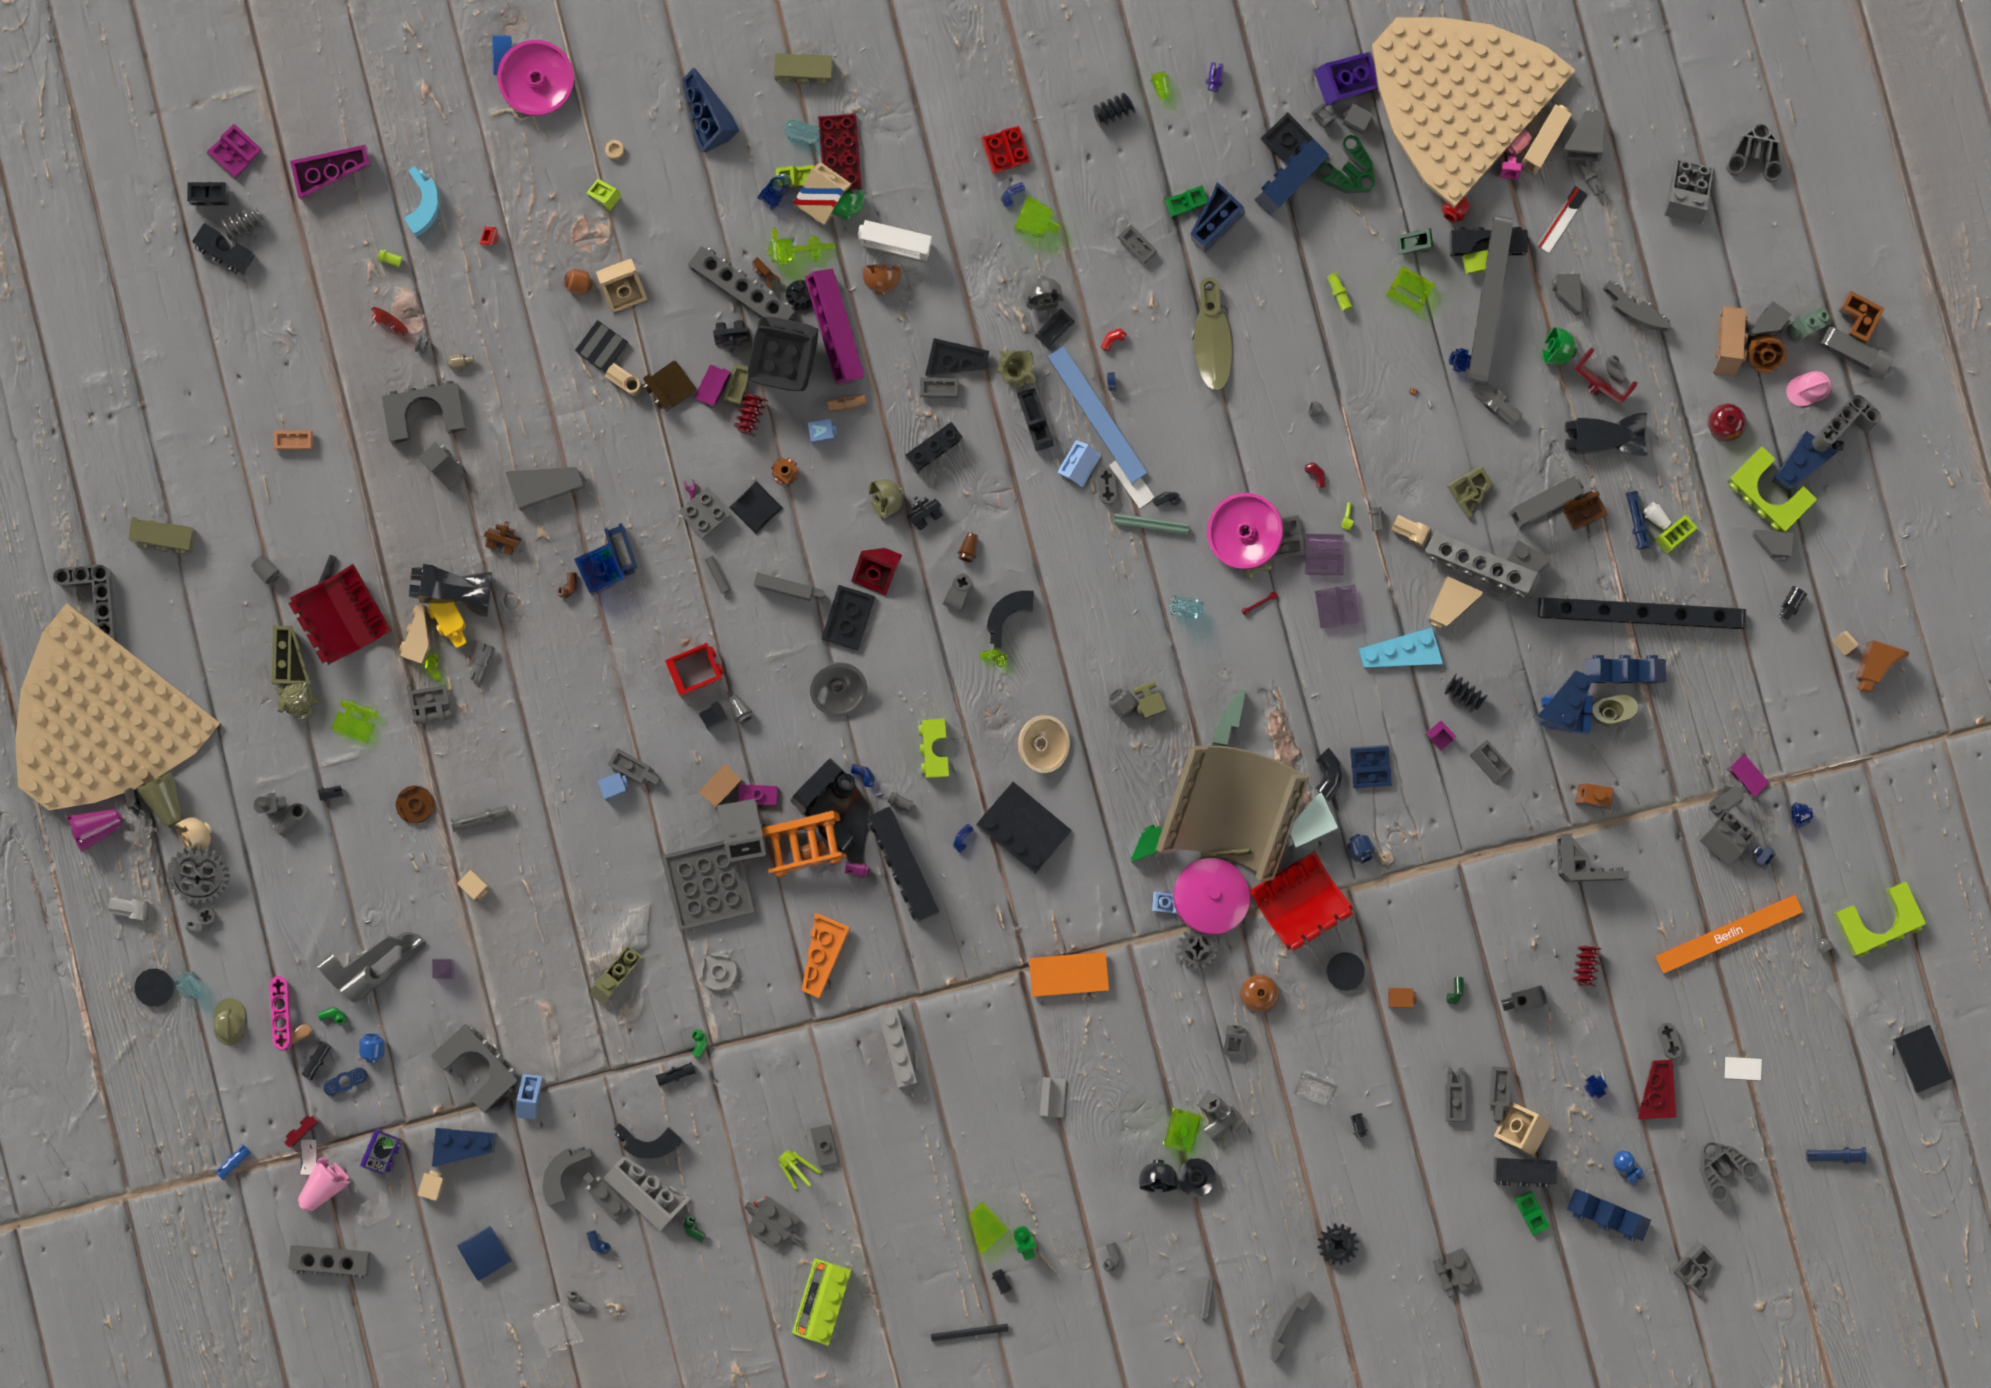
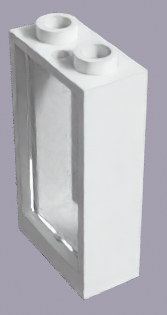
M867 220L864 221V225H860L858 240H861V246L928 262L932 236Z

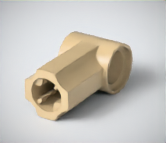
M615 363L607 370L605 378L622 388L629 395L637 396L641 393L642 384L637 377L632 376ZM631 382H636L637 388L634 390H629V384Z
M1400 515L1397 516L1391 528L1392 531L1409 538V541L1421 547L1425 546L1432 531L1430 527L1419 522L1415 523Z

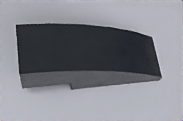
M1032 388L1017 393L1035 451L1054 446L1036 389Z

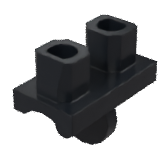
M734 321V328L727 329L724 322L716 323L715 330L713 331L715 345L723 344V347L730 346L731 351H735V345H742L743 341H749L748 329L744 321Z
M916 496L914 497L916 503L910 506L914 512L906 517L919 530H922L928 525L924 519L926 515L930 514L934 521L943 516L940 509L941 504L936 498L929 502L927 497L919 500Z

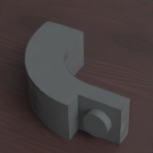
M585 1147L574 1150V1155L571 1154L570 1149H566L551 1160L543 1177V1194L547 1206L568 1199L562 1184L564 1172L570 1165L593 1156L590 1149L585 1150Z

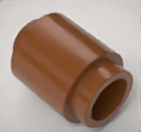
M822 838L817 840L819 856H825L829 851ZM808 843L800 847L802 850L800 852L802 860L812 859L810 844Z

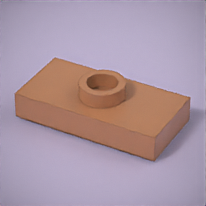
M274 430V450H313V431Z

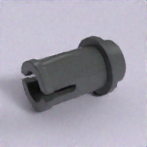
M1382 507L1370 508L1369 514H1371L1372 531L1384 530L1382 517L1384 511H1382Z
M892 792L887 802L890 803V806L894 805L908 812L913 801L898 795V792Z

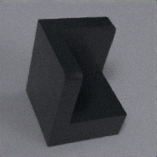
M718 701L699 713L707 730L728 719Z

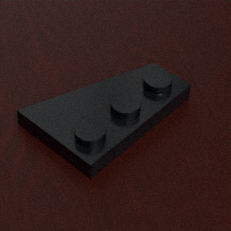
M934 338L925 375L985 370L990 351Z

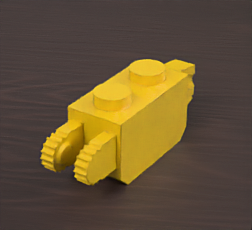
M455 603L428 604L430 608L427 611L432 619L436 618L438 622L436 628L440 635H445L446 638H449L456 648L467 644L463 633L466 623Z

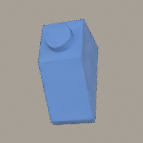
M522 1075L516 1101V1117L536 1118L542 1076Z

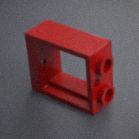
M708 643L665 660L680 697L723 680L721 675L724 674L720 663L716 664L714 657L717 656L713 646L709 647ZM706 651L716 676L685 689L675 663Z

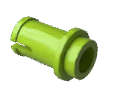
M387 249L380 250L377 260L381 264L384 262L399 268L403 256L387 252Z

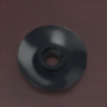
M1193 1158L1184 1162L1179 1168L1177 1175L1181 1190L1187 1195L1194 1197L1209 1193L1216 1181L1212 1165L1200 1158ZM1196 1173L1200 1176L1198 1181L1193 1180V1175Z

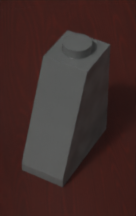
M1597 110L1585 111L1564 148L1562 158L1600 162L1603 154L1604 112Z

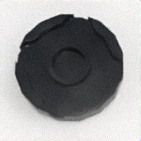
M1342 952L1330 959L1326 975L1329 982L1335 988L1349 991L1362 983L1365 976V967L1357 955Z
M158 968L148 969L137 977L135 994L137 999L143 1004L150 1007H159L166 1004L172 997L174 983L166 971Z

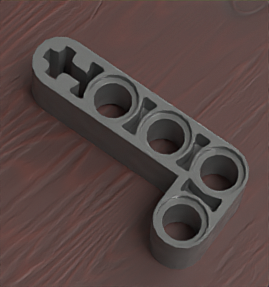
M1854 395L1813 438L1812 445L1815 450L1824 452L1852 422L1863 431H1869L1880 421L1881 414L1862 395Z

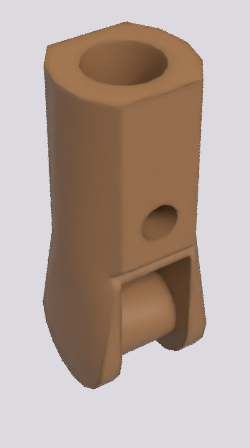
M303 1024L292 1030V1045L299 1042V1040L309 1037L312 1034V1028L307 1024ZM281 1035L282 1040L278 1043L283 1046L287 1040Z

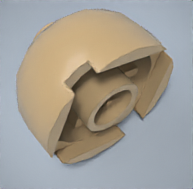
M187 818L175 824V826L179 827L176 829V832L185 848L193 846L197 850L198 846L201 845V849L205 850L206 847H209L211 841L209 833L212 830L207 822L203 823L197 818Z

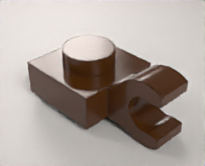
M758 257L752 261L754 266L752 270L759 277L763 275L767 279V287L773 290L774 287L770 284L771 280H776L780 283V278L773 274Z

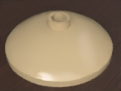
M1040 715L1030 719L1023 726L1018 739V751L1021 760L1029 769L1039 773L1052 772L1064 763L1069 753L1070 738L1068 731L1057 718Z

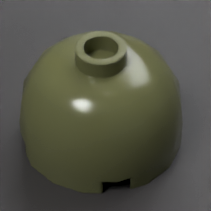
M889 479L870 482L868 492L869 495L872 494L874 501L870 502L876 514L883 518L895 514L900 509L902 498L904 497L901 487H898L896 483Z

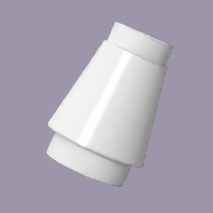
M1655 502L1649 504L1643 511L1646 515L1645 518L1663 530L1671 524L1661 506Z

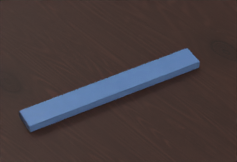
M1063 346L1049 355L1047 358L1129 482L1132 484L1146 475L1145 468L1065 347Z

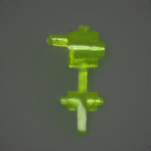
M771 228V241L769 242V247H767V256L771 257V262L785 265L795 259L794 253L809 252L810 258L818 261V258L822 257L821 251L833 250L836 247L835 243L820 244V239L815 234L808 238V245L793 246L792 239H778V230Z

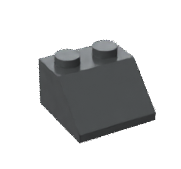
M1772 301L1748 332L1747 340H1752L1762 334L1775 335L1778 332L1781 334L1790 324L1789 317L1792 314Z

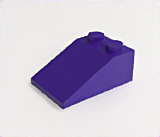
M1370 52L1325 63L1314 70L1326 106L1378 89L1374 61Z

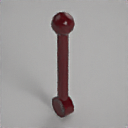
M1271 592L1270 596L1248 608H1243L1242 614L1247 615L1249 611L1270 599H1276L1277 593Z

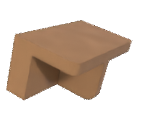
M724 764L699 792L717 809V806L743 780Z

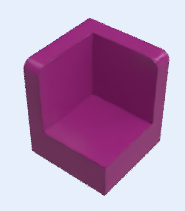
M1441 720L1425 734L1440 751L1456 738L1455 734Z

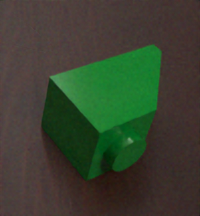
M1155 825L1144 828L1145 832L1141 834L1131 857V862L1158 852L1156 848L1162 833L1160 826L1155 827Z

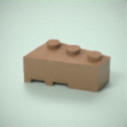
M1723 306L1720 313L1717 335L1718 350L1715 352L1717 363L1713 374L1736 377L1742 361L1746 360L1747 350H1744V344H1747L1748 333H1745V328L1748 327L1749 317L1746 316V309Z

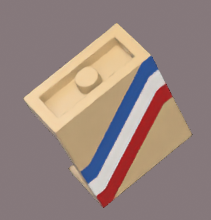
M820 162L812 169L793 203L800 210L811 215L817 222L826 224L833 215L831 213L840 197L849 189L851 183Z

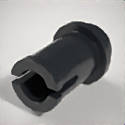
M341 785L318 789L320 801L324 800L326 802L327 799L343 797Z
M1362 1113L1351 1115L1350 1118L1355 1132L1353 1135L1356 1138L1367 1136L1368 1129L1366 1130Z
M1002 1268L991 1273L993 1276L992 1280H995L1001 1295L1012 1290L1005 1276L1006 1272Z

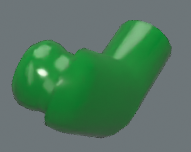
M696 1029L692 1032V1038H694L696 1043L692 1055L700 1059L708 1046V1041L705 1033L702 1030Z

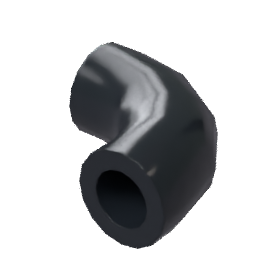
M1328 748L1315 760L1323 771L1322 780L1315 789L1319 794L1322 793L1324 799L1330 801L1340 787L1342 771L1338 758Z

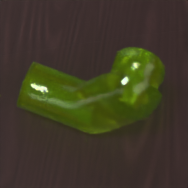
M430 653L426 657L425 671L437 682L443 677L437 670L439 656L436 653Z

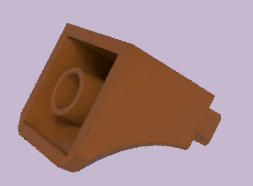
M1875 640L1867 642L1856 675V679L1860 680L1857 690L1866 693L1873 692L1875 684L1881 682L1885 673L1895 663L1908 657L1910 652Z

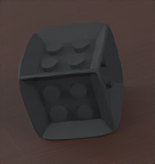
M762 317L758 322V328L752 344L747 379L773 388L788 391H805L814 363L819 329L796 321L775 317Z

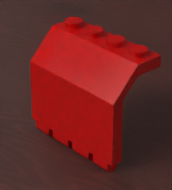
M1315 850L1278 872L1274 880L1264 881L1250 890L1258 908L1287 950L1291 948L1293 951L1305 945L1304 940L1310 942L1322 934L1320 930L1323 929L1326 932L1338 924L1336 920L1339 919L1342 922L1353 915L1351 912L1354 910L1352 905L1333 882Z

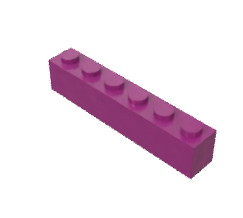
M833 268L814 271L805 276V280L836 386L854 383L865 376L858 356V349L853 339V332L848 322V315L843 305L842 295L838 288L837 277L834 274Z

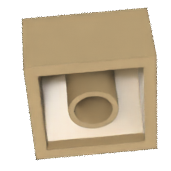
M632 258L596 271L612 313L647 300Z
M1511 1102L1494 1137L1534 1157L1551 1122L1541 1115Z

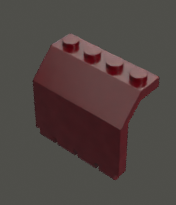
M354 564L327 580L290 598L291 601L288 603L294 615L299 613L300 616L297 620L303 631L308 630L310 632L306 636L313 648H319L316 653L322 664L327 662L330 665L360 650L391 631Z

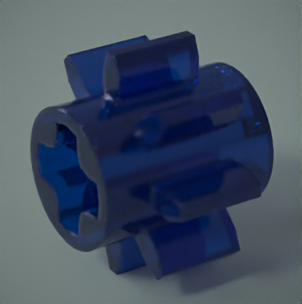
M1460 348L1450 354L1449 364L1453 366V371L1465 372L1466 369H1469L1471 355H1468L1469 350Z
M1591 1075L1585 1079L1587 1084L1584 1085V1088L1591 1098L1596 1096L1598 1099L1606 1094L1605 1089L1608 1086L1600 1075L1598 1077Z

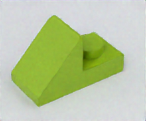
M597 179L587 191L591 198L609 211L620 199L621 194L616 188L600 179Z

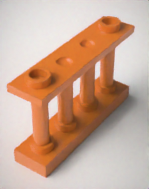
M830 811L761 828L762 835L769 838L772 842L776 865L775 868L768 869V872L776 877H783L787 875V872L829 862L830 864L841 863L842 859H846V854L837 851L833 829L834 822L840 821L839 813ZM823 825L826 828L830 854L820 857L815 830L817 826ZM805 830L808 833L812 859L801 861L797 839L798 831ZM787 834L790 838L794 863L783 865L779 843L780 835Z

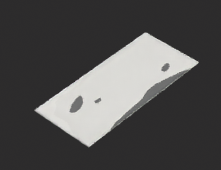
M301 1140V1175H310L316 1165V1140Z

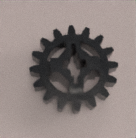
M1333 1223L1332 1229L1326 1226L1327 1232L1321 1231L1320 1233L1323 1237L1317 1238L1321 1242V1245H1318L1317 1248L1322 1249L1319 1255H1326L1324 1261L1327 1262L1331 1259L1332 1265H1335L1336 1261H1338L1339 1265H1343V1260L1349 1263L1350 1256L1356 1257L1353 1251H1359V1248L1355 1247L1359 1240H1354L1357 1234L1350 1233L1351 1227L1344 1229V1224H1341L1340 1228H1338L1337 1224ZM1342 1231L1339 1236L1331 1235L1332 1232ZM1348 1237L1351 1242L1350 1248H1348L1346 1244V1240ZM1331 1239L1336 1241L1341 1239V1245L1345 1250L1338 1247L1335 1249V1244ZM1326 1240L1329 1242L1330 1249L1328 1250V1252L1325 1247ZM1339 1252L1346 1254L1342 1257H1334Z

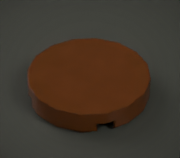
M413 785L404 788L399 793L395 806L401 819L408 823L418 824L430 818L434 811L435 803L433 796L427 789Z

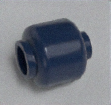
M1356 834L1350 838L1347 850L1355 862L1363 864L1374 857L1375 847L1367 835Z

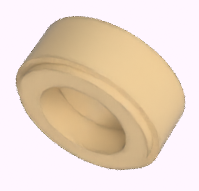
M611 140L606 144L605 152L610 159L618 160L624 155V146L620 141Z

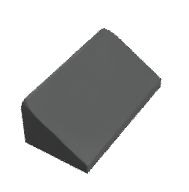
M1488 740L1470 754V757L1493 783L1499 781L1512 769Z

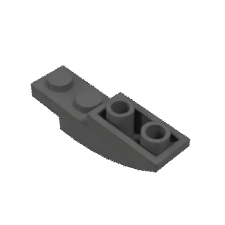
M1610 280L1603 287V290L1616 301L1612 308L1628 320L1649 329L1665 332L1672 326L1669 324L1670 320L1665 315H1660L1655 311L1656 308L1652 303L1643 300L1637 305L1636 299L1630 294L1626 295L1617 282Z

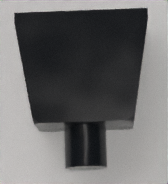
M1542 985L1511 993V998L1501 1000L1504 1011L1515 1009L1516 1012L1547 1004ZM1525 997L1526 1003L1520 1004L1518 999Z

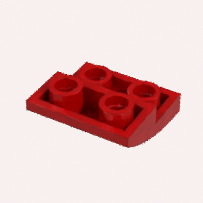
M1020 126L1004 129L999 133L981 138L992 174L1003 172L1031 161Z

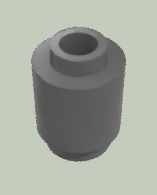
M261 555L251 564L253 571L265 584L269 582L272 584L279 578L278 573L280 570L267 557L264 558Z

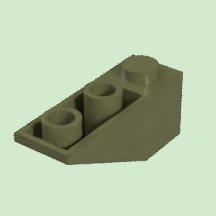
M627 945L594 984L589 994L605 1006L643 956Z

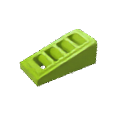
M1685 514L1659 535L1655 542L1668 554L1698 528ZM1683 522L1690 531L1687 532L1681 523ZM1677 527L1684 536H1681L1675 528ZM1670 532L1677 539V541H1675L1673 537L1669 534Z

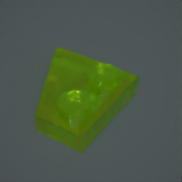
M983 1201L968 1214L981 1255L1009 1230Z

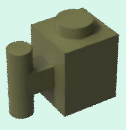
M1154 680L1133 688L1135 696L1143 693L1144 698L1137 701L1136 709L1139 716L1143 715L1144 719L1167 710L1160 692L1152 694L1150 691L1157 687Z

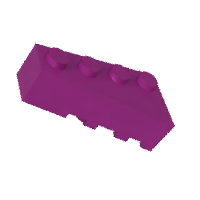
M361 145L290 161L298 198L302 200L371 166L367 146Z

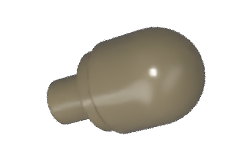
M464 354L450 356L447 364L452 370H460L467 367V364L474 363L475 361L473 355L465 357Z

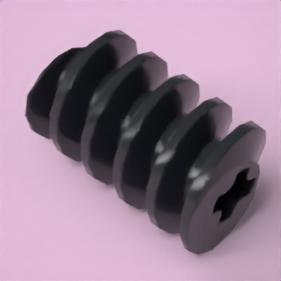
M1124 92L1121 93V99L1117 95L1114 96V102L1109 98L1107 99V104L1102 101L1100 102V107L1093 105L1094 117L1100 128H1102L1101 122H1104L1106 126L1109 125L1108 119H1111L1114 123L1116 115L1121 120L1123 112L1126 116H1129L1130 109L1133 113H1136L1131 99Z
M1456 673L1447 685L1444 694L1447 695L1451 692V699L1458 697L1457 703L1459 704L1464 701L1463 708L1470 705L1469 712L1472 713L1479 709L1488 695L1486 694L1481 697V690L1475 693L1476 686L1473 685L1468 688L1469 681L1462 684L1463 677L1461 676L1456 679Z

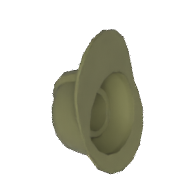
M1628 695L1597 700L1592 707L1597 723L1605 727H1615L1620 722L1633 718L1638 711L1636 700Z
M227 998L220 1001L215 1007L214 1033L221 1043L227 1045L236 1044L244 1036L245 1011L239 1001Z

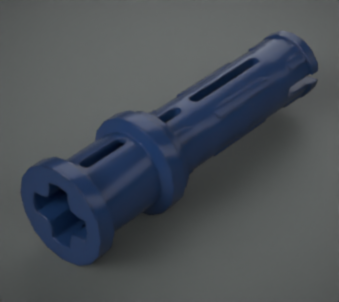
M1638 491L1628 492L1626 496L1634 525L1632 534H1635L1636 550L1652 547L1653 543L1650 542L1649 527L1644 522Z
M1845 1147L1843 1150H1806V1155H1814V1157H1806L1807 1162L1843 1161L1845 1164L1850 1162L1866 1164L1867 1159L1866 1147L1861 1149Z

